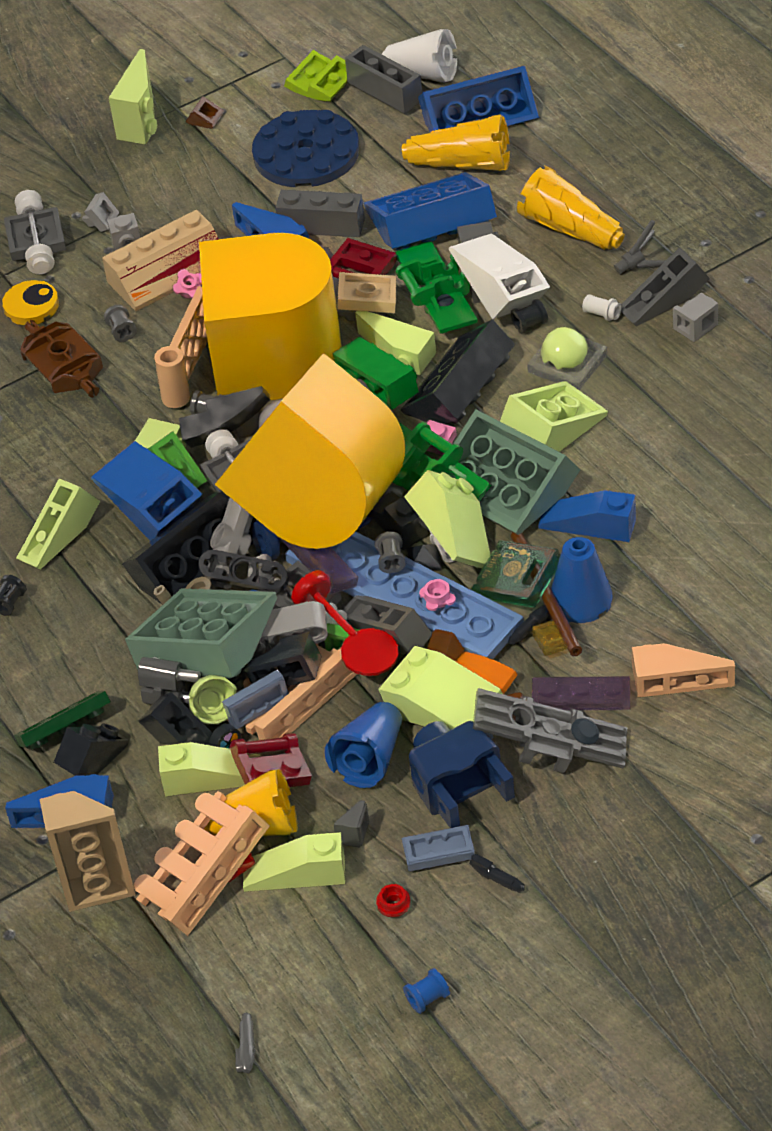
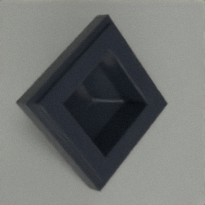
M435 544L407 548L409 559L432 571L442 570L439 550Z

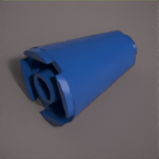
M583 537L571 538L563 545L551 590L568 622L587 623L599 619V614L611 608L613 599L611 586L595 546L589 539Z
M378 702L332 735L325 746V759L333 773L336 770L345 776L344 782L359 788H371L382 780L386 774L402 724V715L398 708L388 702Z

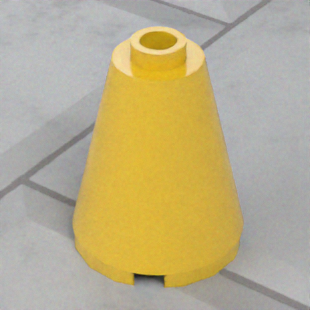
M279 769L270 770L226 795L227 798L224 803L234 809L239 804L245 805L255 811L270 826L263 836L290 835L298 830L295 805L290 806L288 798L291 792L283 773ZM210 820L204 830L216 836L222 826Z

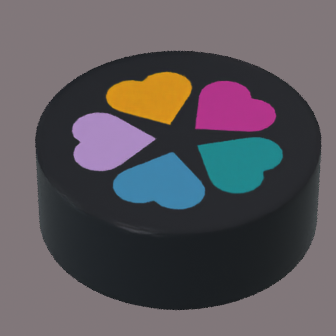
M223 724L214 730L210 737L209 745L231 749V741L241 739V733L232 725Z

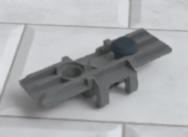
M481 688L477 689L473 729L520 741V746L524 747V750L520 755L519 762L530 764L533 757L541 753L557 757L553 770L560 773L566 771L573 755L620 768L625 767L627 727L583 716V712L571 708L570 711L533 702L534 699L522 695L518 699ZM512 714L516 716L515 721L512 718Z

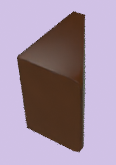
M202 96L187 118L186 123L213 129L224 113V110Z
M440 629L433 631L427 648L440 652L454 661L465 650L454 633Z

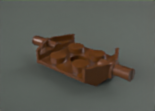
M30 320V323L26 322L25 329L30 335L24 338L20 348L22 359L25 361L27 358L51 383L53 393L83 389L89 397L97 396L99 388L92 381L103 368L101 357L68 323L55 321L46 327H39L34 320ZM59 349L63 351L60 353H55V351Z

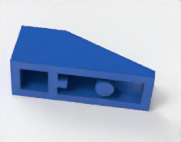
M238 202L232 204L235 226L246 236L290 233L309 239L306 228L303 225L297 224L288 216Z
M604 490L560 499L542 514L539 529L630 542L636 522L635 495Z
M96 774L74 776L7 802L5 809L11 828H45L40 799L58 793L75 791L112 808L114 795L109 776Z

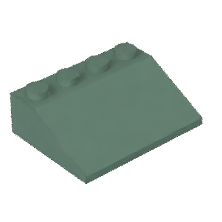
M476 409L454 442V444H458L463 448V455L458 462L492 485L480 501L482 516L517 535L521 534L565 495L580 471L566 455Z
M181 588L134 630L125 641L137 669L142 657H157L163 660L181 662L183 669L200 671L201 677L217 675L232 678L237 676L241 669L252 659L278 597L276 592Z

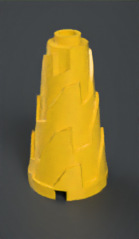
M494 115L481 120L459 123L456 127L411 136V139H407L406 143L402 144L403 159L408 160V163H414V165H430L432 167L507 170L510 162V151L506 152L507 144H510L505 117Z
M544 165L545 169L540 167L532 174L520 193L526 199L524 203L518 200L517 212L519 215L539 222L558 232L587 241L603 250L606 248L617 249L622 244L625 234L622 233L623 228L619 226L620 223L600 210L593 201L582 195L576 187L558 175L554 169Z

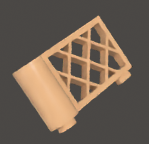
M201 286L197 287L170 346L163 347L155 353L154 360L161 400L165 406L170 408H179L189 402L188 380L203 348H205L208 342L204 324Z

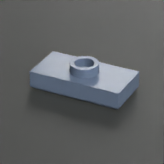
M276 670L225 699L222 703L230 725L238 729L268 712L289 692L283 675Z
M468 825L402 838L409 872L471 860V856L475 854Z

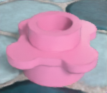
M186 269L180 270L178 272V281L173 285V291L184 298H193L197 287L202 284L201 273L192 274Z
M441 579L429 581L419 591L420 597L426 601V608L430 611H436L445 605H452L456 601L455 595L450 593L449 584Z

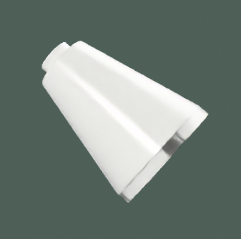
M439 29L388 45L382 53L387 58L418 73L423 79L448 82L453 80L457 69V58H453L452 49H457L453 34L448 29Z

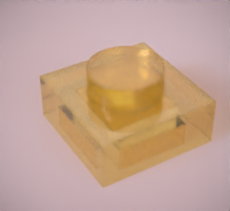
M554 621L532 627L533 637L544 656L567 650Z

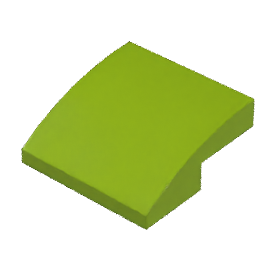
M312 50L286 78L284 87L315 100L331 101L348 82L345 60L337 55L330 60Z

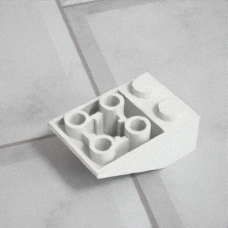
M492 233L449 247L450 253L492 319L510 314L514 308L520 310L531 305L533 300L540 299L550 288L534 262Z

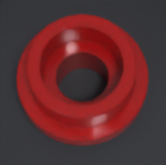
M389 884L380 890L376 898L377 909L384 916L398 917L408 911L411 900L409 893L402 886Z

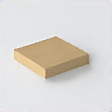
M339 272L337 309L395 313L396 276Z

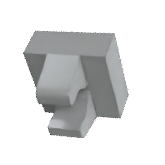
M102 192L94 196L84 211L86 215L82 219L88 227L96 226L100 232L109 229L107 219L117 217L119 211Z

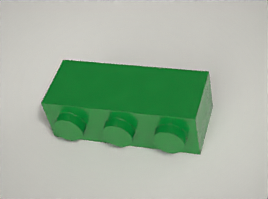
M357 337L332 353L336 364L356 380L361 379L364 381L370 391L391 410L419 392L416 382L417 374L412 366L404 364L392 354L384 352L374 343H369L361 337Z

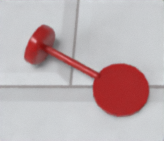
M315 570L302 577L291 593L292 603L295 605L315 601L323 604L325 611L347 632L349 636L342 644L341 658L348 669L363 676H377L387 672L395 665L398 658V644L393 636L375 628L356 631L325 599L331 590V580L325 572Z

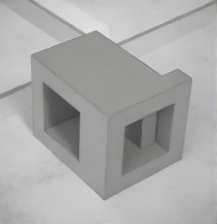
M134 213L107 219L114 251L140 238Z
M703 293L687 301L682 307L678 305L673 307V329L693 342L718 325V303Z

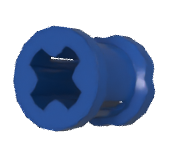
M435 968L429 970L428 976L414 985L408 983L403 987L408 1002L419 1014L426 1010L425 1006L439 997L446 998L450 995L445 979Z

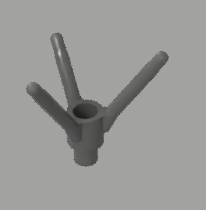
M654 220L648 223L633 247L621 256L622 260L614 265L619 274H622L627 269L632 270L635 267H660L666 261L645 260L641 249L655 233L652 229L655 225Z

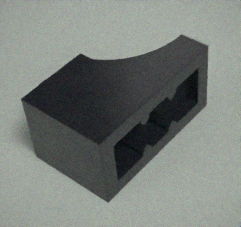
M393 491L382 496L370 511L373 519L385 532H395L401 535L403 541L402 550L428 536V527L406 498H400Z
M310 632L281 638L279 643L270 651L251 659L244 666V670L251 684L278 670L283 675L286 686L315 680L322 656Z
M172 692L159 698L138 720L160 744L173 745L193 742L209 745L212 732Z

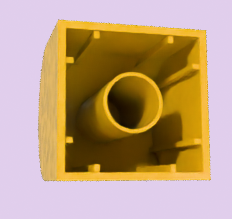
M268 233L199 242L204 324L217 395H227L262 386L270 394L271 400L284 399L323 353L334 361L332 353L342 348L331 263L327 253L320 245L306 237L290 233Z
M323 353L278 404L215 483V486L281 539L305 548L319 549L332 547L348 539L358 529L399 474L405 457L403 432L397 418L385 403Z

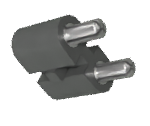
M142 657L138 667L139 685L143 686L141 689L142 702L153 705L159 698L169 692H172L183 704L189 703L190 692H186L185 681L197 682L201 678L200 671L183 669L181 662L163 660L157 657Z

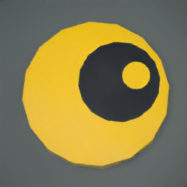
M38 280L24 281L14 285L5 293L2 299L4 314L6 317L11 318L12 322L19 325H25L26 322L30 323V320H34L36 324L42 323L45 317L49 315L52 317L59 307L58 294L55 288L45 281Z

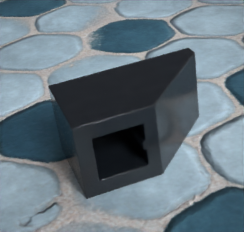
M102 723L101 726L82 724L81 727H67L53 763L74 776L98 775L127 747L129 740L119 734L118 728Z

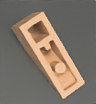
M665 643L632 647V668L638 697L735 686L734 660Z

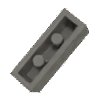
M365 45L360 46L345 57L347 81L349 84L404 114L419 104L418 96L422 94L421 75Z
M281 189L275 207L277 214L288 216L297 224L303 225L308 235L360 237L365 221L362 194Z

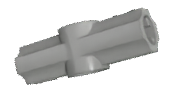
M229 498L222 523L213 532L210 546L213 550L245 556L251 543V536L248 532L253 516L231 498ZM214 558V561L208 564L211 572H214L215 568H222L227 571L226 576H229V566L221 565L217 558ZM210 580L215 587L228 589L232 586V584Z

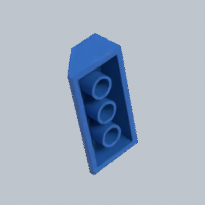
M525 66L429 90L418 96L424 121L430 133L439 129L456 127L459 123L481 120L494 115L504 116L507 126L539 118Z

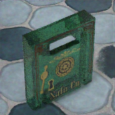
M498 541L496 545L497 550H493L476 579L477 584H473L470 590L492 601L535 608L556 572L561 554L554 548ZM538 563V565L540 566V570L538 571L532 584H525L534 567Z

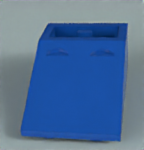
M136 441L91 477L93 482L150 541L196 506L202 496L201 492L179 470Z

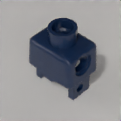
M435 721L424 726L415 736L413 742L415 748L409 754L412 784L432 815L440 814L450 828L460 826L457 804L492 786L498 790L506 802L515 798L513 776L501 762L499 747L485 732L473 729V721H467L451 730L446 723Z

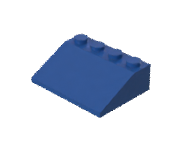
M467 172L364 202V207L384 243L392 249L395 248V250L407 249L411 247V243L420 240L421 242L434 241L437 239V235L446 232L448 235L457 234V227L488 222L489 219L497 217L490 185Z

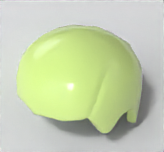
M567 327L556 328L548 333L541 348L542 361L544 363L550 361L558 370L578 366L587 355L585 338L577 331Z
M208 675L200 678L192 686L189 693L190 710L205 724L224 722L228 720L222 701L236 694L237 688L223 676Z

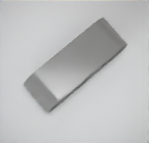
M310 601L273 609L252 658L259 657L270 651L279 643L281 638L310 632L315 644L323 642L328 636L324 605L319 602Z

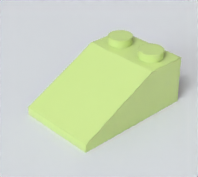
M139 49L109 96L117 140L146 144L157 129L152 87L144 49Z
M564 381L509 395L500 422L560 452L605 418L608 411Z
M427 470L404 497L453 561L490 570V565L487 567L488 564H492L489 563L491 560L480 502L472 493L473 487L463 478L455 479L444 472L439 474Z
M417 646L412 648L379 688L383 701L396 706L402 715L403 721L421 726H426L435 721H442L447 724L450 730L467 721H473L476 691L478 688L503 694L500 688L444 654Z

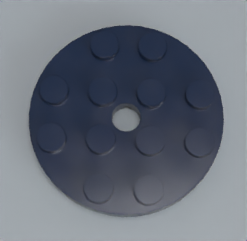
M331 110L283 112L279 117L260 128L252 144L253 160L258 172L269 181L287 187H296V183H311V186L314 187L336 180L353 167L359 156V137L355 127L347 119L333 113Z

